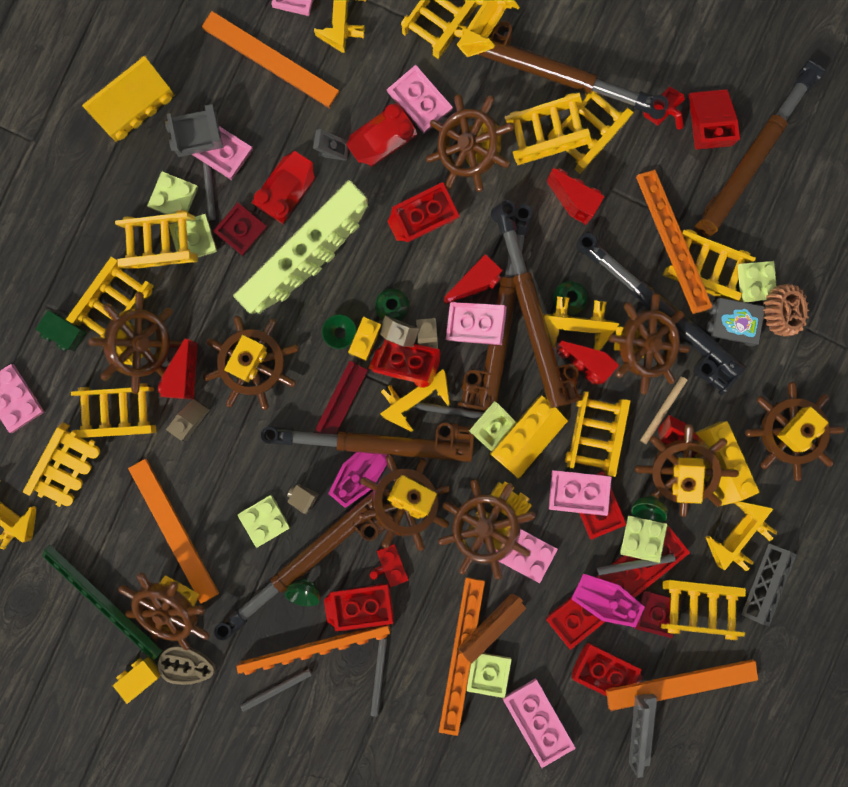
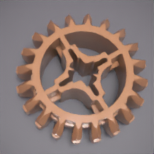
M790 284L778 285L770 290L769 295H766L767 301L763 302L765 305L763 310L765 311V316L763 318L767 319L766 325L770 326L769 330L773 331L774 334L790 336L803 331V326L806 325L805 320L809 318L807 312L810 310L807 309L809 304L806 302L807 296L803 295V290H799L798 286Z

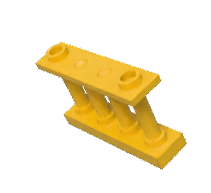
M420 0L409 16L406 15L401 23L402 34L406 36L410 29L432 44L433 56L439 59L455 38V29L460 30L458 24L464 25L478 6L475 0H465L463 7H457L448 0H434L454 14L455 18L452 22L448 23L426 8L431 0ZM421 14L443 29L444 33L441 37L436 38L415 23Z
M592 92V94L585 93L586 98L577 109L578 113L601 131L602 137L599 140L591 138L592 143L587 144L590 150L586 155L584 153L581 154L575 148L567 150L576 159L577 166L575 170L579 174L582 173L633 114L629 108L624 112H618L596 92ZM591 99L614 118L613 121L615 122L611 127L609 125L606 126L585 108ZM571 114L561 125L563 131L566 127L572 132L575 131ZM554 129L548 134V140L556 137Z
M571 93L564 98L523 111H514L505 116L507 123L514 124L519 147L516 151H513L517 165L592 143L589 129H582L577 106L582 105L580 93ZM570 109L575 130L568 135L563 134L558 112ZM551 114L556 137L546 141L540 118ZM532 120L537 143L528 147L525 143L521 124Z
M178 210L176 214L143 218L123 217V220L115 221L116 225L126 230L127 255H125V258L117 259L118 267L137 269L198 262L197 254L190 252L187 242L186 221L195 220V216L189 214L186 210ZM178 222L180 249H178V252L172 253L170 251L168 223ZM161 224L162 251H160V254L154 255L152 253L151 225ZM143 226L144 253L143 256L137 257L134 248L133 227Z
M683 230L682 234L688 249L691 243L702 247L695 264L700 277L709 250L719 253L711 278L707 280L701 277L706 292L719 298L739 301L742 293L737 292L736 289L739 280L738 264L752 263L755 261V257L750 256V253L747 251H737L701 237L693 230ZM729 257L737 260L730 282L725 287L719 284L718 279L726 258ZM673 265L665 268L663 276L679 282Z
M110 257L66 320L78 326L84 323L102 335L106 329L88 317L90 310L96 308L111 319L103 309L104 304L99 302L102 293L107 292L126 306L124 311L135 309V296L130 300L111 287L110 282L114 277L120 278L138 292H142L144 299L150 297L154 285L147 281L143 285L123 272L121 267H118L117 259Z
M147 383L140 384L138 393L139 422L138 426L132 427L128 423L127 393H132L131 388L90 390V387H80L78 391L71 392V396H80L82 426H80V430H74L77 432L76 436L88 438L156 433V425H150V422L147 421L146 392L154 391V387H148ZM108 394H119L120 424H118L117 428H111V424H109ZM90 395H100L101 425H99V429H92V426H90L88 397Z
M582 392L579 397H583V400L576 402V406L579 408L570 452L567 451L565 463H568L567 467L574 468L575 463L603 468L606 475L616 477L630 401L621 399L618 403L611 404L587 399L589 392ZM586 406L614 412L616 414L615 422L609 423L584 418ZM582 425L610 430V433H612L611 440L606 442L581 437ZM578 444L606 449L609 452L608 458L603 461L576 455Z
M674 580L663 581V589H668L669 593H671L670 624H661V628L668 629V633L680 634V630L718 634L725 635V639L738 640V637L745 636V632L736 631V600H738V597L745 596L746 588ZM681 591H686L690 595L689 626L678 625L679 594H681ZM700 593L707 594L709 598L708 628L697 627L698 596H700ZM719 595L726 596L728 600L727 630L716 629L717 598H719Z

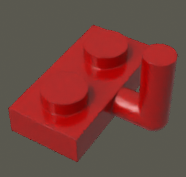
M669 86L661 94L669 102L665 116L661 119H654L646 112H643L646 119L656 125H659L670 114L675 117L676 128L680 130L684 127L682 112L676 108L685 98L684 94ZM659 104L654 106V108L657 110L663 109V107Z
M395 543L388 548L376 551L382 566L371 570V579H376L378 575L385 573L390 588L408 581Z

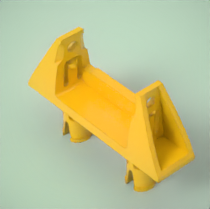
M334 0L333 28H314L315 36L342 53H345L347 37L364 38V25H348L347 8L350 0Z
M475 0L477 5L482 6L470 25L467 27L458 24L461 30L455 29L454 31L456 37H461L457 46L466 57L495 47L488 37L506 8H520L515 0Z
M557 296L556 312L553 315L543 314L552 346L556 347L559 329L595 333L594 349L600 351L608 341L609 336L619 326L617 322L604 319L607 302L601 301L600 304V301L594 300L593 316L590 319L571 317L567 315L570 298L564 297V300H562L563 297Z
M444 369L435 374L431 385L425 388L417 387L403 398L397 395L392 385L388 386L391 396L383 389L381 393L390 403V407L380 414L388 421L412 432L413 429L406 421L407 417L402 415L404 411L415 406L432 394L434 390L438 392L437 395H440L447 406H449L447 379Z
M0 502V526L4 528L3 533L0 535V543H2L0 549H6L13 537H16L22 543L32 540L36 517L35 506L30 507L25 515L20 517Z
M738 501L734 502V504L740 507L746 516L740 520L725 539L723 545L716 542L710 536L705 537L717 566L723 570H726L732 561L736 562L745 571L749 570V567L743 561L753 565V561L741 553V550L756 531L769 541L773 537L767 531L777 535V531L764 522L772 512V508Z

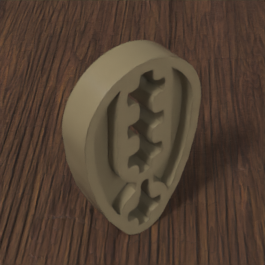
M173 645L166 649L158 661V670L161 677L172 684L199 683L211 678L216 670L215 664L206 655L192 647L189 650H183L181 645ZM170 658L172 663L176 660H179V664L189 662V666L192 667L188 670H185V666H180L177 669L175 664L167 667V663L164 661ZM205 665H207L208 669L211 671H209L207 674H204V670L200 668H203Z

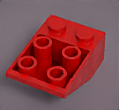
M727 89L689 93L695 150L729 147L740 140L738 119Z
M553 168L546 181L568 214L585 225L592 219L604 198L598 189L585 186L582 180L569 177L567 172L559 168Z
M565 341L559 342L554 347L557 349L556 353L562 359L567 358L571 364L577 367L578 372L582 371L586 375L584 378L592 385L594 383L596 385L604 383L619 366L609 355L599 350Z

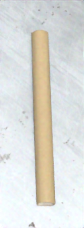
M682 376L679 378L640 439L641 442L648 443L650 437L654 434L687 382L686 378Z

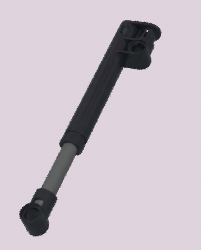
M585 233L578 239L576 243L577 250L582 254H586L596 264L600 263L631 289V295L639 299L638 301L649 310L651 309L652 295L658 293L660 295L658 311L667 314L670 318L680 311L657 290L649 286L644 279L642 281L638 280L608 254V250L597 242L593 234ZM582 240H588L590 247L583 246ZM684 314L683 318L675 324L678 333L703 355L694 366V374L699 378H703L708 384H713L719 390L718 393L722 395L739 378L746 366ZM703 365H706L708 367L707 374L703 373L702 371Z

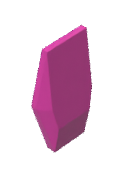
M356 452L343 463L328 494L346 508L371 490L361 484L360 479L366 477L377 482L387 466V455Z
M584 573L571 598L602 621L636 627L645 608L618 584Z

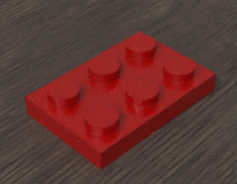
M604 471L594 474L606 476ZM611 486L608 516L579 513L591 540L626 525Z

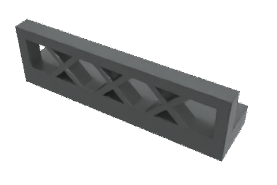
M768 544L742 611V616L770 626L797 554ZM773 549L782 552L780 559L774 563L770 558ZM772 568L774 575L772 579L766 581L763 575L764 571ZM765 586L767 593L765 597L759 599L756 593L757 589ZM754 604H758L760 609L757 617L748 614L750 607Z
M654 694L635 695L629 764L637 778L643 777L644 766H650L657 702Z

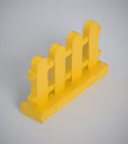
M64 422L56 428L23 490V493L29 496L36 491L38 492L37 496L41 498L46 496L57 501L56 505L59 507L62 504L70 506L74 502V496L68 493L70 488L79 490L82 487L83 481L77 476L79 473L88 474L92 467L86 461L87 457L96 458L100 454L99 447L94 445L95 441L91 440L88 442L76 436L77 432L74 430L71 433L67 430L70 425ZM60 443L64 444L62 449L59 448ZM69 447L82 453V457L79 458L67 452ZM52 459L55 460L54 465L50 463ZM63 464L73 469L74 472L70 474L59 468V466ZM43 475L47 476L45 481L42 480ZM52 479L65 485L64 490L50 484Z

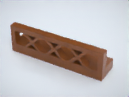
M511 593L457 648L471 664L526 609L522 604L523 600L519 596Z

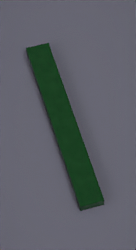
M51 545L44 549L42 557L152 661L161 654L162 650Z

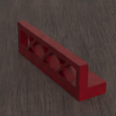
M349 360L315 429L316 431L326 434H337L368 372L367 369Z

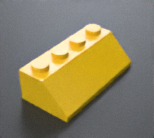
M542 395L538 396L489 454L519 479L568 420L556 407L550 409L548 401Z
M720 421L695 432L709 447L721 438H725L727 444L715 453L719 459L721 469H735L739 472L737 477H721L718 487L713 492L722 501L721 506L742 501L759 493L728 421ZM697 453V454L695 455V458H697V457L700 456L701 454H700V453ZM706 460L704 462L705 468H712L709 460ZM704 476L706 483L711 476Z

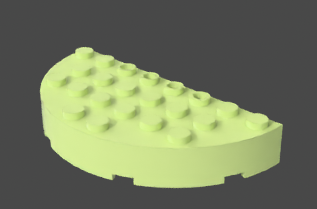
M348 181L234 297L249 313L257 312L258 314L279 300L285 301L290 296V292L298 288L311 275H317L322 269L321 266L325 262H330L335 257L334 252L345 242L350 234L359 228L360 225L358 223L368 207L367 199Z

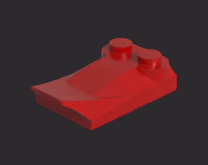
M395 103L388 105L384 112L352 133L346 145L358 163H366L373 167L417 137L418 133L403 109Z
M296 151L284 156L262 188L255 193L251 203L284 225L315 180L313 163Z
M442 182L391 207L392 210L388 223L397 241L410 242L446 224L453 223L460 216Z
M385 339L383 345L375 351L369 369L375 373L414 382L418 387L425 388L433 382L439 366L441 352L440 349L414 344L413 347H403Z
M379 583L373 586L332 591L324 599L327 622L335 628V631L394 623L389 584Z
M587 643L582 649L573 667L571 676L574 681L607 696L606 689L639 683L643 678L640 668L590 643Z

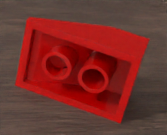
M485 254L445 295L444 303L449 304L450 302L486 291L489 287L493 289L502 278L500 276L502 270Z
M189 339L183 340L163 374L162 381L159 382L158 391L161 393L160 397L194 399L197 342Z

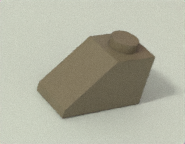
M385 315L379 334L386 340L403 347H413L419 328Z
M436 318L416 320L417 328H419L417 334L418 345L438 349Z
M193 399L176 415L166 430L179 440L188 441L209 412V409Z
M297 484L295 487L292 486L287 494L290 497L288 503L302 513L307 514L311 511L319 494Z

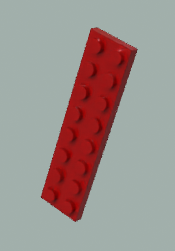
M667 524L661 556L674 554V562L598 575L596 578L618 584L635 598L690 552ZM622 555L611 565L641 559ZM572 597L545 618L570 650L606 622L600 620L573 601Z

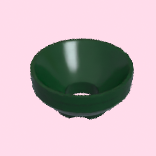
M567 281L555 289L553 303L556 308L557 296L563 297L562 300H564L568 292H575L577 300L569 302L567 315L573 316L585 308L588 295L581 284Z
M398 289L384 290L376 299V313L382 320L387 315L401 321L409 312V300ZM389 299L397 301L398 306L396 309L389 310L386 307Z
M342 314L329 317L322 326L324 342L334 349L349 347L357 333L354 322ZM337 328L345 329L346 335L344 338L339 339L335 337V330Z
M655 496L640 498L632 506L634 517L661 523L667 519L668 510L666 506Z
M301 579L289 585L285 591L286 599L300 606H316L320 602V592L315 587V584L309 580Z

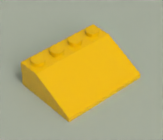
M144 56L82 106L108 135L117 142L124 139L133 128L139 127L148 116H153L162 105L168 104L175 95Z

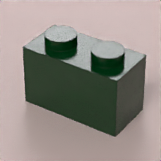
M50 310L46 311L35 329L41 333L40 337L49 342L51 340L57 343L56 346L65 352L67 350L75 351L87 333L77 325L72 324L64 317Z

